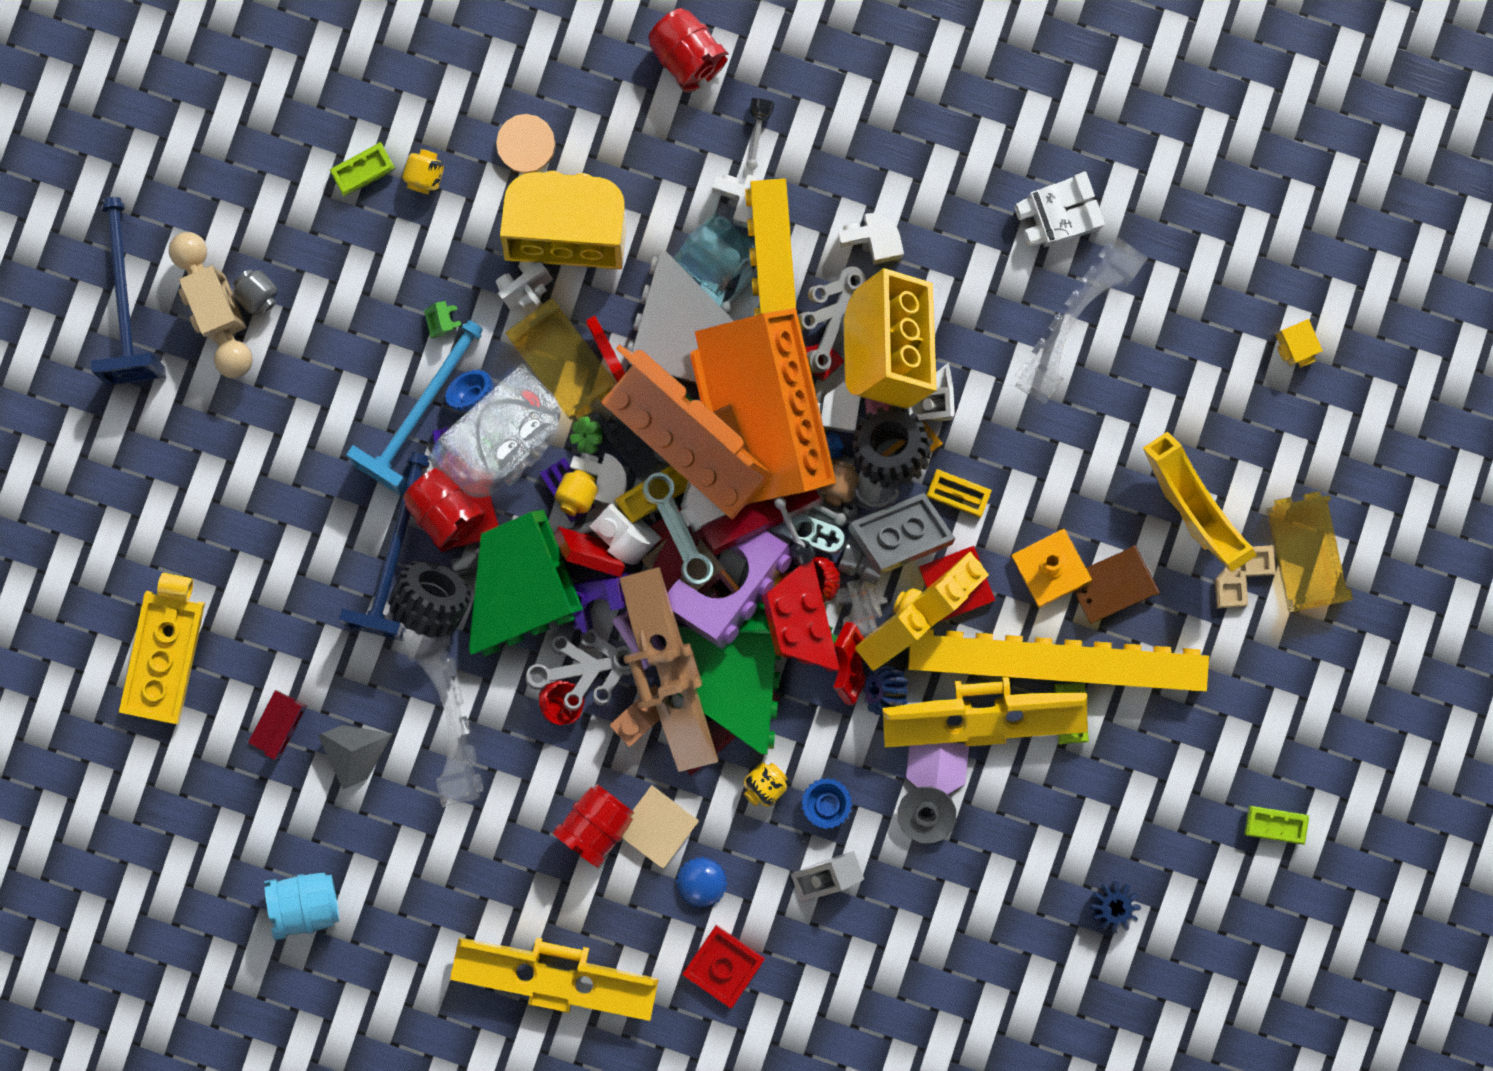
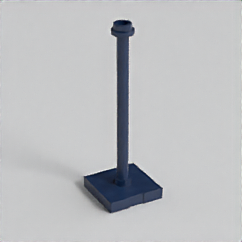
M107 197L103 199L102 211L108 213L122 356L91 361L92 373L108 386L166 378L165 366L151 353L136 355L133 353L120 212L125 207L120 197Z
M412 452L411 457H408L407 462L412 464L404 494L421 477L423 468H429V456ZM402 498L372 610L368 611L367 614L342 608L339 620L347 628L404 642L407 630L401 623L385 619L386 615L383 614L410 518V512L404 505L405 500Z

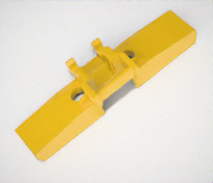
M1003 677L1002 682L962 685L961 681H954L955 699L883 708L885 747L963 742L965 747L1007 744V738L1088 732L1087 693L1010 695L1008 677ZM1002 694V698L994 700L993 707L972 708L970 701L963 700V696ZM1010 711H1021L1023 713L1018 721H1009L1006 718ZM961 715L962 722L959 725L951 726L947 723L949 716Z
M537 937L532 952L458 938L450 980L529 996L528 1005L540 1006L569 1014L571 1006L575 1005L648 1021L651 1020L659 979L587 963L589 948L583 947V950L542 942L543 938ZM540 954L579 961L577 970L569 971L546 967V964L538 963ZM528 964L533 968L534 976L531 980L523 981L518 977L517 969L520 965ZM586 976L592 980L593 988L590 992L582 993L578 991L576 980L579 977Z

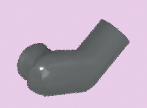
M847 502L843 507L834 511L837 514L843 513L846 516V522L843 525H838L835 519L818 510L815 519L841 529L855 521L858 516V508L854 503Z

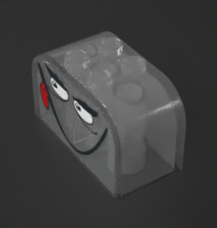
M521 364L438 438L428 459L469 496H490L500 490L506 483L512 486L522 476V472L528 466L531 468L543 456L542 453L549 447L547 442L560 421L558 402L552 393Z

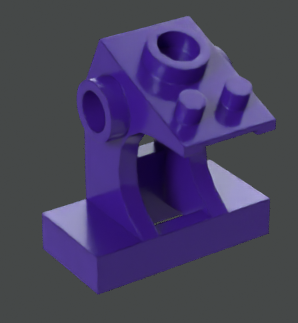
M632 571L623 572L621 577L632 575ZM610 575L583 580L574 585L583 610L573 614L575 618L573 627L576 630L580 628L582 633H586L594 628L591 617V605L595 599H603L609 602L610 610L622 609L626 606L619 579L621 577Z

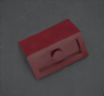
M275 690L248 743L265 751L266 756L274 760L280 759L307 705Z

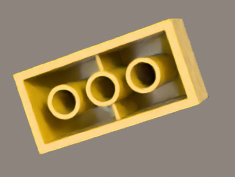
M548 171L546 173H526L517 177L508 186L504 198L500 231L504 259L506 261L541 262L544 264L622 270L626 238L625 205L622 192L613 182L600 177H592L585 173L564 175L557 171Z
M883 268L853 292L848 301L844 316L845 383L851 394L907 409L937 391L933 283Z

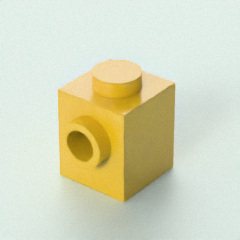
M1309 319L1275 334L1280 344L1277 346L1279 355L1284 362H1288L1289 366L1298 363L1301 368L1317 361L1315 355L1323 351Z

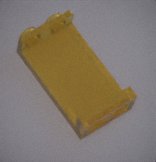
M553 298L505 332L570 421L575 417L579 421L580 417L587 416L592 411L590 406L598 400L602 402L617 384Z
M1321 491L1303 494L1304 500L1292 502V497L1274 500L1275 506L1266 508L1288 612L1353 600L1351 588L1346 589L1328 502L1331 501L1330 495L1321 496Z

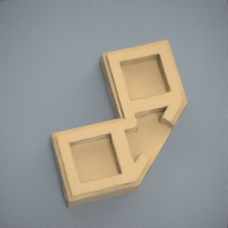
M1273 545L1253 547L1257 555L1255 558L1232 573L1225 567L1215 578L1217 608L1248 606L1246 577L1276 575Z

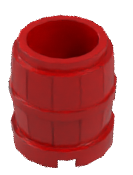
M683 8L673 10L656 23L648 35L649 46L660 60L661 65L676 78L677 84L686 93L701 88L697 83L704 78L707 82L712 80L728 61L725 55H729V53L722 44H718L706 25L702 24L690 11Z
M435 468L418 478L407 489L403 499L405 500L404 505L415 519L416 524L423 528L433 539V544L441 552H446L459 545L458 539L465 534L469 537L482 524L486 516L483 509L478 504H474L461 484L446 470L441 471V469Z
M596 784L594 788L590 787L577 802L575 801L572 805L573 808L563 823H558L552 833L570 849L581 855L583 859L599 869L606 861L605 856L617 842L622 840L623 834L633 821L631 817L635 812L603 787Z

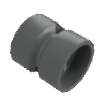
M850 535L838 566V572L849 576L859 574L860 580L876 586L880 575L877 574L854 537Z

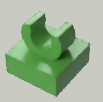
M446 301L434 303L424 310L431 338L442 337L461 325V321L452 322L449 314L458 310L457 306L451 305L447 307Z

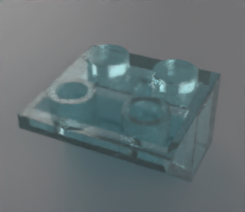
M715 212L688 236L674 257V260L719 297L750 264L749 248H755V244L749 237L736 229L726 218Z

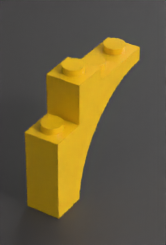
M1166 432L1143 447L1164 496L1179 510L1190 536L1204 550L1209 549L1231 573L1257 556L1254 548L1237 531L1214 501L1193 468L1182 445L1171 434Z
M969 552L924 592L864 638L855 647L856 651L873 671L916 642L934 624L957 609L989 574L973 554Z

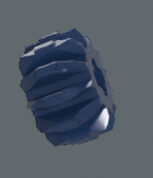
M882 666L874 671L870 670L869 678L865 679L866 688L863 690L866 695L864 703L868 704L869 712H874L875 715L883 717V708L908 704L906 699L909 693L907 691L908 680L904 679V671L892 668V666Z
M1112 881L1111 891L1106 884H1101V890L1104 894L1101 896L1094 891L1092 896L1099 901L1098 903L1089 904L1090 909L1099 910L1091 916L1094 921L1102 919L1100 928L1103 930L1108 928L1110 923L1113 933L1118 932L1119 923L1123 929L1128 930L1130 927L1126 920L1129 918L1133 922H1137L1138 918L1131 913L1132 911L1141 910L1140 905L1131 904L1137 900L1138 894L1131 893L1128 895L1130 886L1124 884L1119 890V883L1117 881ZM1116 899H1119L1118 905L1121 907V910L1119 912L1113 911L1114 914H1111L1112 909L1109 907V903L1111 901L1117 903Z

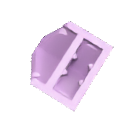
M954 742L909 746L906 778L916 787L932 786L943 790L946 794L951 793L965 785L969 746L965 747L963 743Z

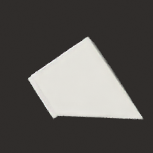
M949 363L936 372L937 391L914 406L907 408L909 415L914 413L918 416L919 422L951 421L954 418V393Z

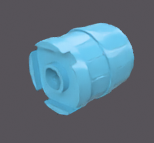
M299 874L297 877L281 881L277 879L264 881L268 916L274 927L271 928L274 940L285 939L287 935L311 934L314 931L332 927L334 923L340 922L332 874Z

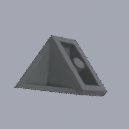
M341 725L318 735L342 788L346 789L368 779L393 733Z

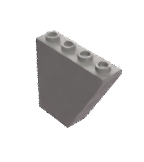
M661 250L659 258L653 257L649 274L654 275L651 286L646 285L643 291L641 302L646 304L643 314L638 313L633 330L638 331L635 342L630 341L627 349L632 353L636 350L644 351L676 380L697 386L690 358L691 351L698 349L694 331L725 324L733 320L666 251Z

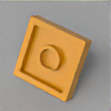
M1065 529L1011 555L1038 608L1092 582V578Z

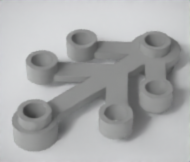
M857 267L844 268L839 273L837 281L824 286H813L808 291V298L814 304L823 303L829 295L841 292L836 304L815 312H804L798 316L802 330L813 329L817 323L830 319L818 349L807 353L812 373L825 372L831 365L829 353L840 326L844 334V316L848 301L853 292L866 281L864 273ZM852 276L855 279V286L850 282ZM817 289L821 292L820 299H817L815 296ZM805 316L810 318L809 326L804 322ZM819 356L823 358L822 366L818 363Z
M590 629L586 633L581 634L580 644L586 649L595 648L608 657L596 660L571 644L566 636L557 635L551 643L552 651L559 655L565 654L578 662V664L548 669L542 664H534L527 670L526 683L534 690H541L548 685V682L582 676L573 691L566 694L563 702L567 710L576 711L580 708L582 697L598 673L611 670L604 684L598 686L592 696L593 701L597 705H606L611 698L612 690L621 676L632 674L630 664L622 666L619 663L620 658L632 653L628 646L615 648L598 637L594 630ZM584 636H593L594 642L586 643ZM561 640L565 643L566 647L558 649L555 646V642ZM539 674L542 676L543 681L535 683L532 680V676ZM604 691L607 694V699H598L597 692ZM575 697L578 700V704L571 706L567 699Z

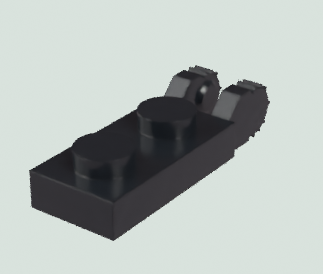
M594 410L590 413L591 417L599 423L600 428L604 431L603 435L639 479L661 463L656 458L654 450L619 418L608 427L599 412Z

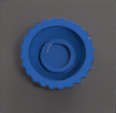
M480 369L462 373L448 386L445 401L453 410H458L459 412L478 410L490 399L493 390V380L488 373Z
M820 778L819 781L815 780L813 784H809V788L805 789V794L802 796L803 800L801 803L803 804L802 810L805 812L804 815L808 818L809 822H812L814 826H818L820 829L828 830L829 828L840 827L852 812L851 807L853 804L851 803L852 797L845 785H842L840 781L837 782L835 779Z
M702 856L701 858L689 859L687 863H684L683 867H680V872L677 873L678 878L676 882L678 883L677 889H679V894L682 895L683 900H686L688 904H692L693 907L708 908L710 905L713 906L715 902L720 901V898L724 896L723 893L726 892L727 877L724 875L725 871L721 869L720 864H717L715 860L712 861L710 858Z

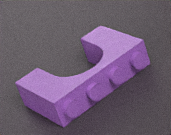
M766 530L728 548L746 560L749 565V572L745 583L734 594L724 598L706 597L679 579L667 593L675 619L722 650L727 643H731L736 638L739 631L738 628L745 619L748 620L752 617L762 595L774 586L775 579L781 572H785L792 562L788 544Z

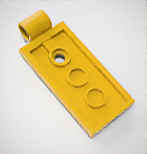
M162 573L157 586V595L151 591L144 593L119 713L180 724L206 604L199 601L198 603L189 601L194 584L192 578ZM167 625L172 626L174 629V633L170 637L164 634V628Z

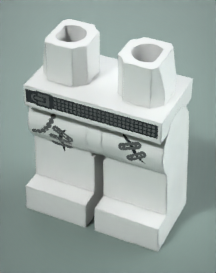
M1086 171L1065 181L1033 191L1026 199L1014 206L1019 220L1032 216L1035 220L1036 226L1024 231L1028 246L1043 244L1044 247L1098 231L1105 225L1097 200L1091 201L1095 195Z

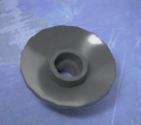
M921 786L909 791L902 798L898 807V823L902 831L910 839L919 843H935L943 840L952 832L956 823V807L952 798L943 790L932 786ZM928 807L933 812L930 815H924L922 809Z

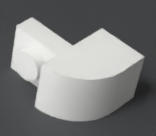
M749 174L744 185L739 184L740 180L733 176L723 175V178L716 176L712 186L713 193L739 201L733 217V224L747 229V219L753 218L752 206L746 207L745 189L750 188V181L758 180Z
M874 213L865 214V226L860 227V223H853L843 226V231L838 232L840 248L869 242L873 265L903 258L904 252L899 231L891 220L882 215Z
M582 453L581 458L573 456L570 465L573 470H581L598 477L596 482L598 493L594 501L607 505L612 503L618 508L614 500L626 493L628 487L627 475L620 462L605 453L602 464L598 463V457Z
M612 503L589 526L610 546L607 550L610 554L620 561L632 565L639 563L662 539L642 519L633 524Z

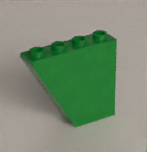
M544 509L529 512L481 533L469 644L471 655L482 652L485 657L500 651L499 645L507 642L508 646H512L525 640L524 634L532 632L533 636L546 632L550 630L548 624L557 621L558 626L575 619L574 613L583 610Z
M678 627L682 643H690L702 681V686L696 689L704 714L761 755H767L768 749H774L775 731L769 730L770 719L776 720L778 702L772 701L773 689L779 690L780 672H774L775 660H781V656L775 654L771 635L740 632L739 636H736L731 643H727L722 650L692 629ZM680 693L676 694L684 700L683 696Z

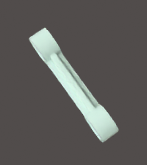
M654 473L643 484L644 497L650 503L656 504L682 557L681 573L685 581L692 585L703 584L712 576V562L707 556L699 554L673 500L674 483L672 479L664 473ZM652 479H663L669 486V493L664 499H655L649 494L648 485ZM698 558L706 563L707 574L701 580H695L687 574L686 567L692 559Z

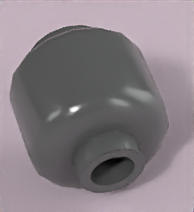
M249 269L234 281L233 295L247 312L257 313L261 311L264 314L275 306L276 301L274 299L277 295V287L263 271H252Z

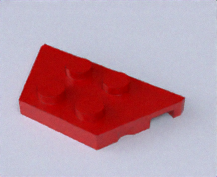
M812 559L808 563L799 565L791 573L787 574L777 585L763 594L762 599L775 654L788 659L795 658L807 665L815 664L826 668V671L833 672L840 668Z

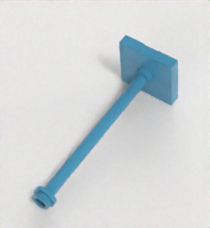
M471 320L462 325L463 335L380 457L376 456L374 459L354 445L346 454L352 466L401 497L407 484L403 476L390 469L392 467L390 463L473 339L480 340L482 337L483 329Z

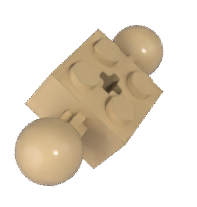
M192 232L180 233L170 242L169 257L177 267L186 270L188 273L187 276L179 279L182 288L178 289L183 303L191 307L193 315L190 316L191 323L197 333L201 332L203 337L206 336L212 341L217 342L218 348L214 355L216 369L228 378L242 377L250 370L253 357L250 349L244 343L236 341L233 337L234 333L246 329L247 326L226 276L212 265L204 267L203 263L207 257V246L199 235Z

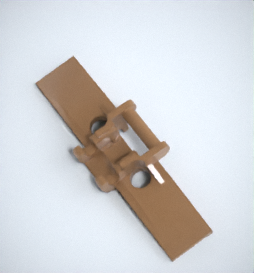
M660 567L619 578L639 652L623 657L625 663L630 664L641 700L638 702L639 709L656 705L678 772L718 762L696 689L702 686V681L690 643H682ZM659 634L665 638L667 645L664 650H657L653 647L651 640L654 635ZM647 658L650 666H656L661 687L658 688V693L654 697L651 695L641 659ZM680 693L684 698L683 706L674 707L671 705L669 695Z

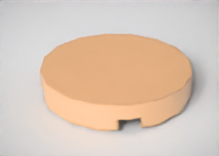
M530 114L516 115L507 120L499 130L496 141L498 154L504 164L513 171L524 174L538 172L553 158L556 147L554 134L549 125L538 116Z

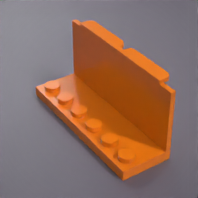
M796 308L763 313L694 331L698 349L691 351L690 358L701 402L712 412L730 404L750 454L772 473L747 504L802 493L836 483Z
M619 344L616 350L633 365L601 403L729 518L734 519L772 473L742 448L744 444L742 437L699 400L690 402L685 397V387L642 350H636L632 353Z

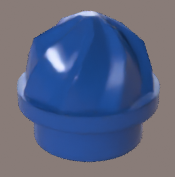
M831 431L825 432L831 459L842 458V450L845 447L840 436Z

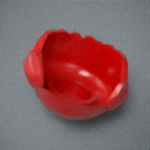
M821 555L815 556L813 561L823 602L829 603L837 594V590L840 589V573L835 568L834 562L830 561L829 558H824Z
M558 680L549 683L545 688L541 689L538 698L539 707L543 717L551 724L569 725L579 719L584 707V696L582 697L580 708L576 711L567 710L563 703L566 694L572 692L575 688L573 683H569L566 680ZM575 697L567 699L571 706L578 704V700Z

